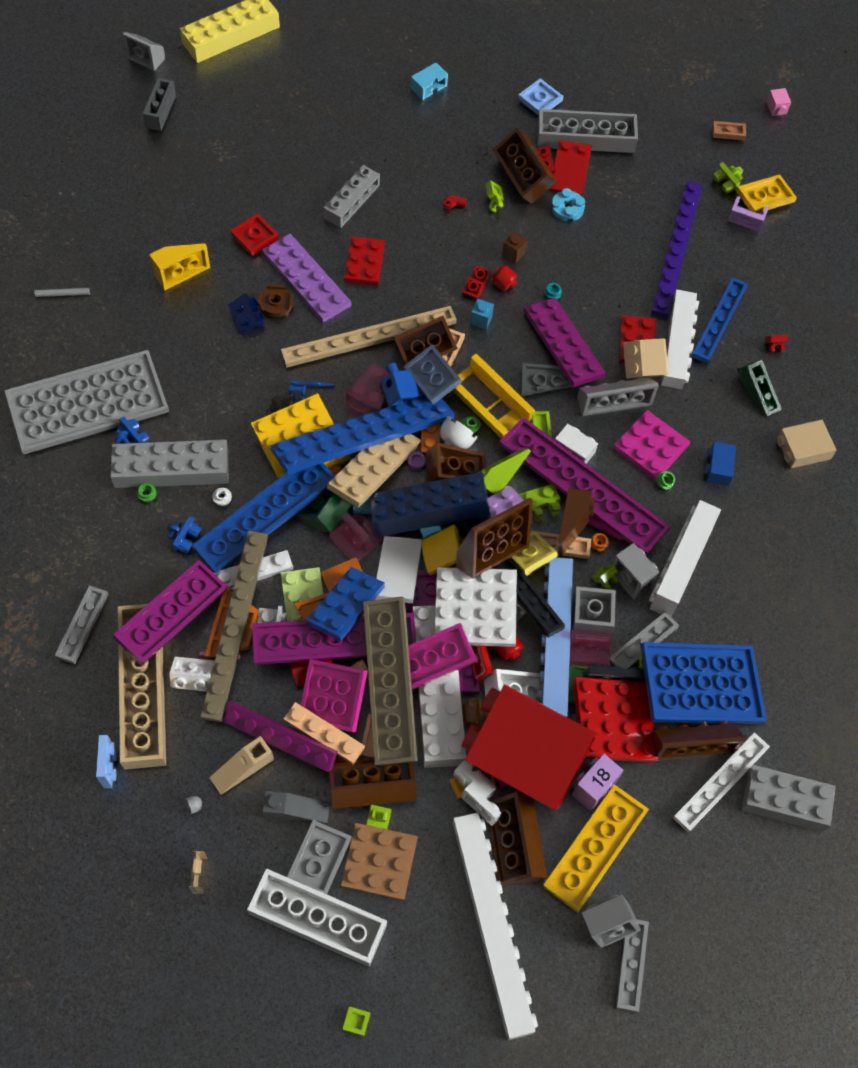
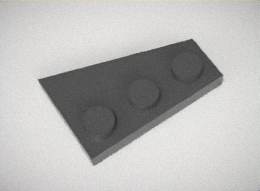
M522 363L521 396L572 387L559 366Z

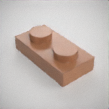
M714 121L712 136L713 138L745 140L746 124Z

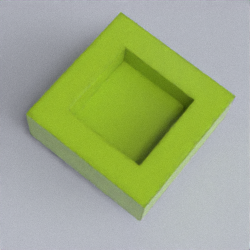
M349 1006L342 1030L365 1036L371 1013Z

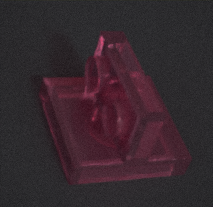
M348 512L342 515L341 526L329 534L330 538L349 560L357 557V560H360L383 543V538L377 537L375 529L360 512L353 517Z
M570 630L569 666L588 668L590 665L599 664L601 667H610V649L613 633Z

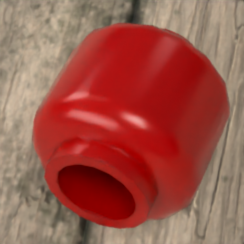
M506 265L499 266L492 274V283L502 291H506L508 288L512 290L517 284L515 280L517 274Z
M516 636L515 647L494 646V649L502 660L510 659L513 662L522 655L520 651L523 649V644Z

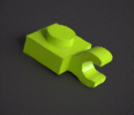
M490 180L486 183L487 196L491 199L489 208L491 211L496 212V206L503 208L502 201L504 197L502 187Z

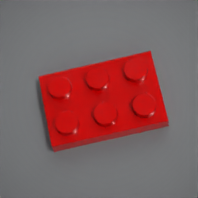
M351 236L344 282L379 286L385 240Z
M621 315L619 363H625L623 343L656 339V318Z

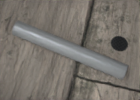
M89 288L35 290V297L90 295Z

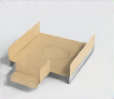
M192 851L194 859L191 870V886L189 888L193 894H205L202 888L198 887L199 875L202 876L201 865L203 861L200 859L208 858L204 851Z

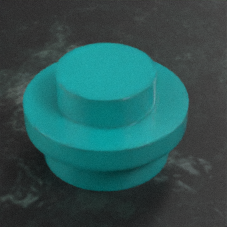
M550 283L545 288L544 293L549 299H559L562 295V289L557 283Z

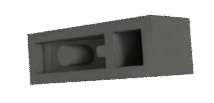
M265 791L263 815L267 819L310 823L315 820L319 823L327 824L330 802L290 793Z

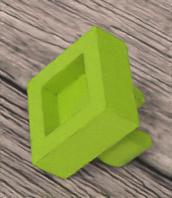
M604 565L591 578L595 583H601L604 588L609 589L608 580L617 582V577L614 574L618 571L614 565Z
M371 805L366 825L388 829L392 809Z

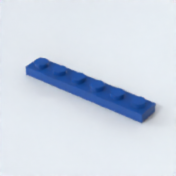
M732 277L692 354L693 358L707 364L709 363L748 286L747 283Z

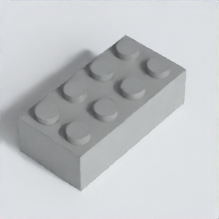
M752 765L746 775L741 811L824 832L831 826L836 786Z

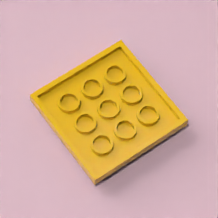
M318 393L251 423V427L278 479L286 472L272 453L271 445L334 425ZM348 454L324 462V464L330 469L333 464L341 465L351 460V456Z

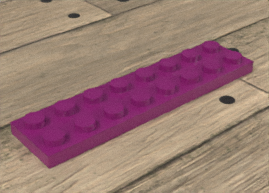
M406 613L408 645L416 642L414 613ZM364 616L360 617L341 642L308 626L306 620L252 624L254 665L303 662L310 659L332 660L367 657Z

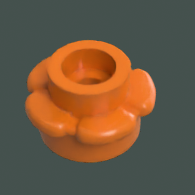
M597 533L591 537V547L593 549L604 551L608 547L609 541L606 535Z

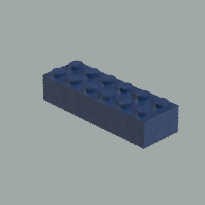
M483 472L377 492L370 496L372 523L377 537L491 515Z

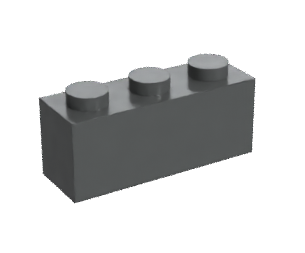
M157 78L143 112L145 128L162 131L176 97L174 81Z

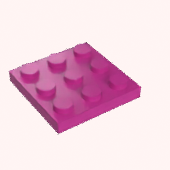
M647 410L614 444L613 449L657 481L658 474L666 471L689 447L691 442Z
M310 659L301 706L337 729L356 732L368 671Z

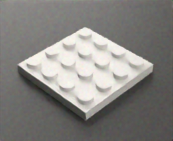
M437 567L435 634L458 623H462L471 645L515 647L517 570L489 569L472 579L458 568Z

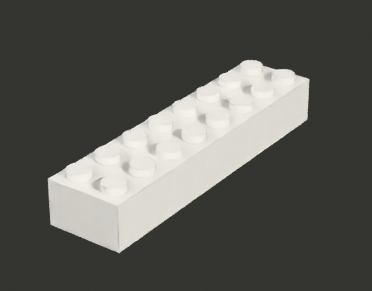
M436 605L413 607L412 613H414L416 642L435 634ZM456 670L418 687L424 768L459 766L466 759V749L461 747L465 737L459 671Z

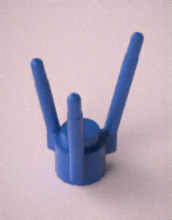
M291 380L289 383V394L293 395V399L302 401L306 399L301 396V394H305L306 387H334V383Z

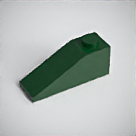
M762 360L751 362L737 369L743 386L765 417L782 410Z

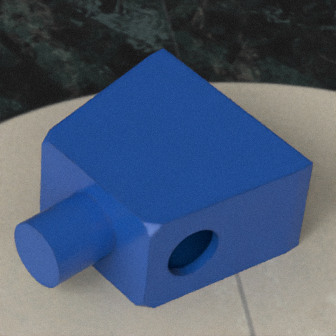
M391 363L385 367L388 375L381 379V384L389 407L403 404V402L413 399H419L423 396L410 371H399L396 363Z

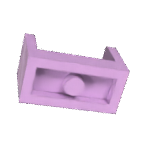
M737 196L728 221L760 232L769 207H765L763 214L752 212L749 209L738 206L740 197Z

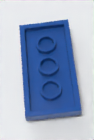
M350 567L307 618V625L341 642L364 614L363 602L375 600L385 588V582Z

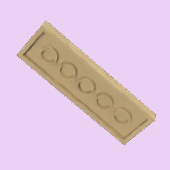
M409 434L363 449L328 483L327 489L359 508L410 454L420 446L421 440Z

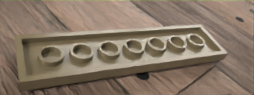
M401 596L366 601L363 604L375 765L417 762L405 598Z

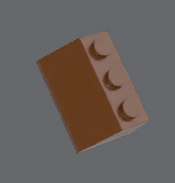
M444 316L437 317L393 337L405 365L432 344L442 356L458 349Z

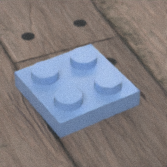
M540 78L519 93L518 100L538 115L539 109H552L562 102L563 95Z
M99 735L96 777L103 788H112L113 781H116L117 776L116 769H114V761H117L118 750L114 747V742H111L108 735Z

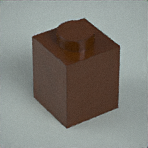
M513 232L503 243L502 256L516 264L526 253L528 240Z

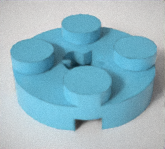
M568 188L563 189L562 192L557 193L552 199V212L554 216L563 221H567V219L577 220L584 213L585 199Z

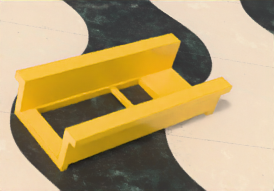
M477 354L473 355L470 360V366L458 374V377L461 381H464L474 373L500 399L488 408H485L461 384L452 391L502 439L523 417L531 422L532 414L535 413V410ZM503 401L511 411L497 420L489 410Z

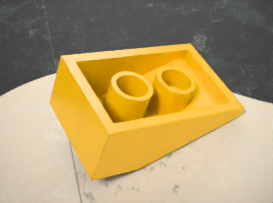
M205 243L168 246L149 254L154 277L164 290L210 268Z

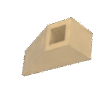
M260 736L243 747L209 778L220 795H222L273 761V753Z

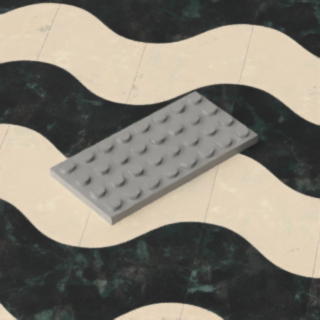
M149 350L4 390L23 455L119 427V419L125 417L127 421L133 419L140 421L169 412Z

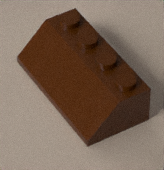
M727 722L709 726L707 723H701L696 725V727L679 725L672 729L662 726L656 728L653 732L656 757L658 759L735 753L745 742V738L736 724H728Z
M374 757L359 758L353 765L346 760L334 761L332 770L329 771L332 809L416 800V779L413 762L376 766Z
M514 792L489 801L495 803L501 812L498 821L493 826L488 823L493 856L497 867V881H500L502 887L529 884L548 878L534 799L523 792Z

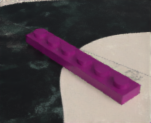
M233 701L228 702L222 722L256 738L261 736L266 743L324 771L329 772L332 770L338 751Z

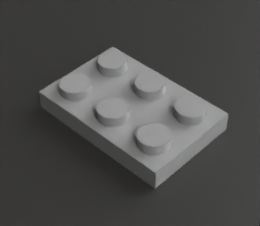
M313 820L287 878L328 894L352 836Z

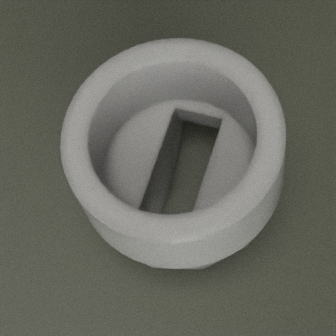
M198 796L185 798V805L189 814H194L201 809L202 801Z

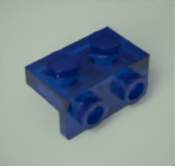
M244 293L228 304L239 333L245 334L256 325L260 328L265 327L264 317L257 307L259 304L254 297Z

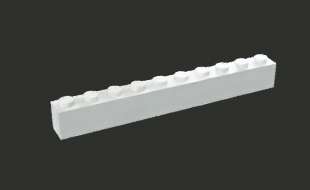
M479 813L456 817L453 819V827L507 1041L532 1035L536 1032L535 1028L538 1027L537 1019L534 1013L531 1014L529 1005L532 1004L531 996L528 990L525 991L523 982L526 981L524 970L518 966L517 959H520L518 947L513 946L511 937H514L512 925L508 924L506 920V915H508L506 902L501 901L502 886L500 881H496L494 874L497 872L494 859L491 860L489 852L492 851L489 839H485L483 831H486L485 821L483 818L480 819Z

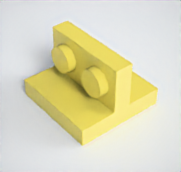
M534 531L530 533L529 547L512 556V559L523 573L528 576L549 564V561L558 556L557 551Z

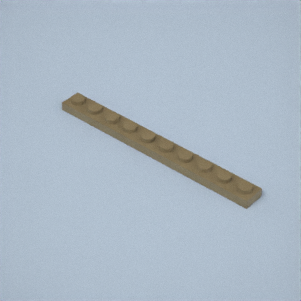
M248 531L201 719L222 723L268 534Z

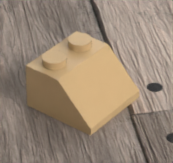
M665 339L636 340L623 343L626 379L635 380L637 378L669 375Z

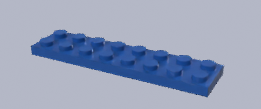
M324 463L288 475L285 473L192 545L193 548L215 573L227 568L242 556L248 531L271 534L325 492L328 483L335 475Z

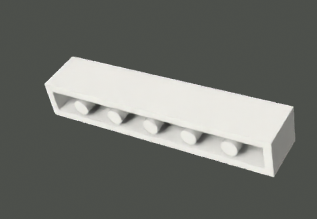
M676 289L672 303L666 346L669 375L662 376L661 386L683 389L684 384L689 381L690 373L687 372V369L690 368L692 362L689 354H692L694 343H691V339H694L696 329H693V325L697 321L695 311L698 310L699 301L696 300L697 293Z

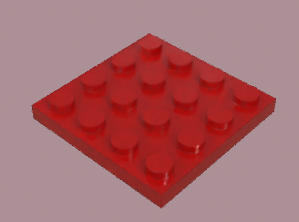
M575 677L573 679L577 722L598 733L585 759H594L595 757L600 759L605 754L613 761L648 763L658 761L653 739L654 725L651 721L646 683Z

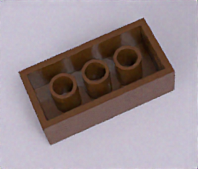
M518 127L492 149L520 195L530 203L536 201L557 182L528 135Z

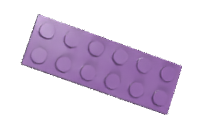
M291 233L262 249L263 255L323 323L352 306L350 299Z

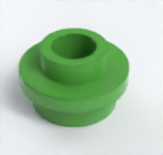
M475 416L466 417L462 423L473 434L479 431L481 427L480 420Z
M662 471L657 476V483L662 489L667 490L674 485L675 477L671 472Z
M148 483L142 484L137 490V496L143 502L152 501L157 494L155 487Z

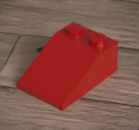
M559 140L554 164L555 172H553L557 182L550 187V191L562 192L563 189L568 188L580 196L583 195L592 145Z

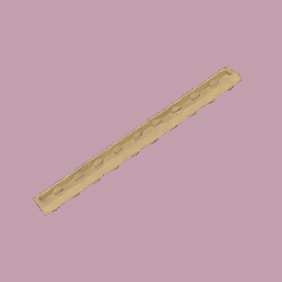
M451 306L284 348L281 349V354L287 368L394 340V336L440 316H444L448 326L456 324V317Z

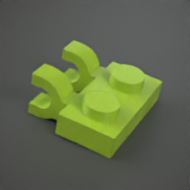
M552 484L519 494L523 500L533 499L532 517L535 523L542 521L541 516L544 513L541 508L548 506L552 518L560 516L559 510H561L559 503L561 498Z

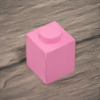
M786 88L770 90L766 103L771 115L787 114L791 101Z

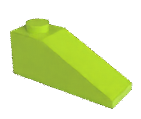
M522 448L487 466L486 469L483 468L480 472H483L487 491L493 495L502 491L531 450Z

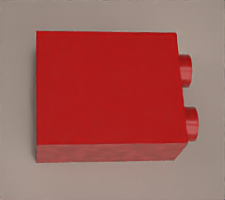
M504 684L501 691L492 687L481 706V710L488 713L482 728L472 725L462 742L461 747L469 751L465 761L546 806L558 810L598 733Z

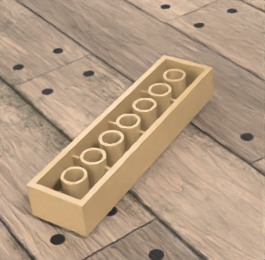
M147 604L118 606V630ZM118 644L120 763L124 770L166 766L163 647L141 665Z

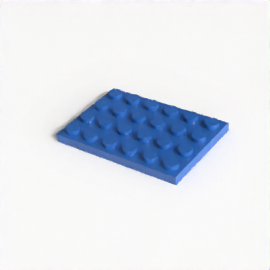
M643 642L640 645L652 722H727L738 724H764L767 722L753 646Z

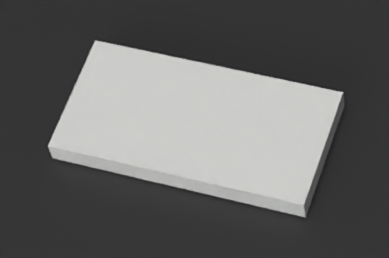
M384 536L376 579L385 582V588L375 600L403 596L405 603H413L422 548L421 539Z

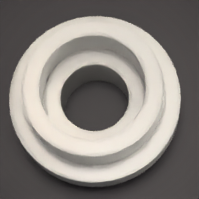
M218 488L214 491L212 498L215 504L226 506L230 503L232 495L228 489Z

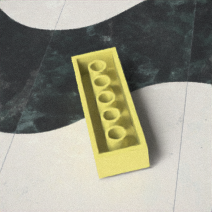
M245 0L181 27V41L195 61L199 63L279 28V12L269 0Z

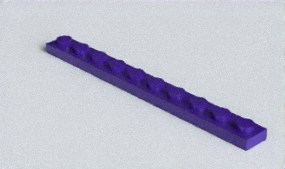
M686 181L651 311L652 315L664 318L669 316L702 184Z

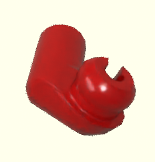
M453 195L443 201V207L446 209H451L455 206L465 208L467 204V199Z

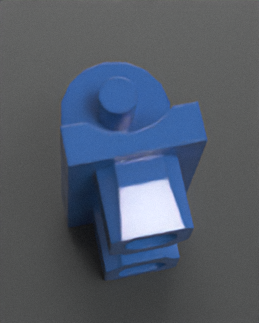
M125 417L119 419L120 426L115 432L117 435L115 442L117 444L148 443L149 435L146 432L137 433L139 424L135 419L129 421Z
M191 516L188 517L182 529H180L182 523L179 521L175 525L169 524L167 530L170 532L168 536L170 540L177 536L171 549L174 553H177L179 550L188 554L193 543L185 539L187 534L197 539L201 533L202 528L194 523V518Z

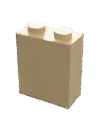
M823 419L782 428L777 437V443L782 448L784 459L790 468L830 460L837 451Z

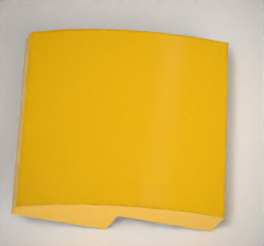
M455 525L421 541L424 562L429 575L437 573V567L447 568L456 563L457 550L461 544L459 543L458 529Z

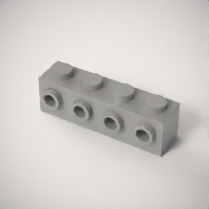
M365 165L356 170L353 177L347 180L341 190L334 194L330 202L324 205V219L342 228L379 187L380 174Z

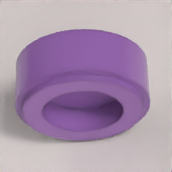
M413 452L407 459V465L413 471H420L426 465V457L420 452Z

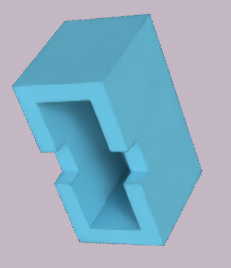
M437 63L427 66L422 71L411 76V89L423 100L432 95V91H439L447 86L448 73Z

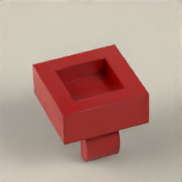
M788 335L765 337V344L771 343L769 346L770 352H775L776 345L779 346V352L784 351L785 346L783 343L788 342Z

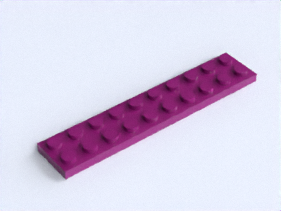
M524 417L499 441V445L511 454L522 448L531 450L523 463L566 496L568 488L592 491V498L595 499L593 516L631 545L635 543L637 547L644 551L645 556L670 530L668 524Z

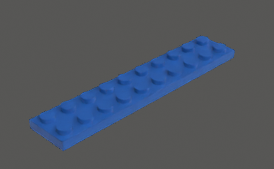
M425 395L419 399L406 401L403 404L378 410L271 445V451L288 475L442 424L447 416L452 417L451 420H454L455 414L442 398L435 404H432Z

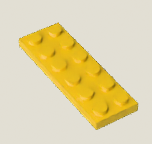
M614 784L542 887L578 913L649 809Z

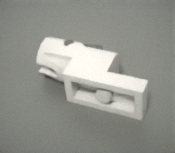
M464 760L453 774L463 787L466 786L461 798L493 826L498 821L501 812L495 803L488 801L496 790L495 785L491 782L492 776Z

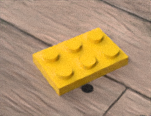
M780 174L738 186L736 190L748 209L755 213L763 212L766 206L770 210L794 203L797 198Z

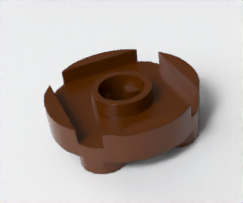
M280 284L269 285L264 291L262 289L258 295L261 313L270 317L288 316L294 304L292 292L290 293L287 287ZM277 298L279 302L273 303L272 301Z

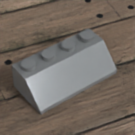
M637 378L611 384L603 383L598 386H585L579 389L577 400L582 416L650 406L653 403L659 385L651 378Z

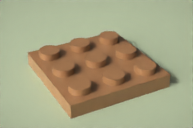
M355 823L341 888L404 901L418 836Z

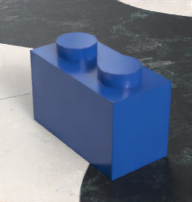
M714 441L712 447L708 448L706 458L709 459V464L707 463L705 467L707 482L729 486L734 473L736 445Z

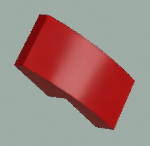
M476 265L462 293L479 299L492 275V271Z

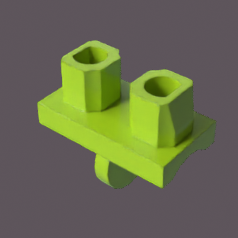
M722 162L719 164V169L713 174V178L717 183L724 179L727 181L722 184L726 194L733 191L736 192L737 187L740 185V180L743 179L741 176L743 169L741 167L735 168L734 166L728 168Z

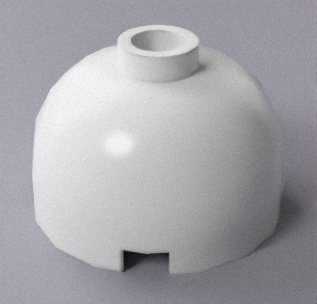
M447 416L440 430L441 438L445 442L444 444L464 449L470 448L477 439V436H472L473 432L459 421L452 422V417Z

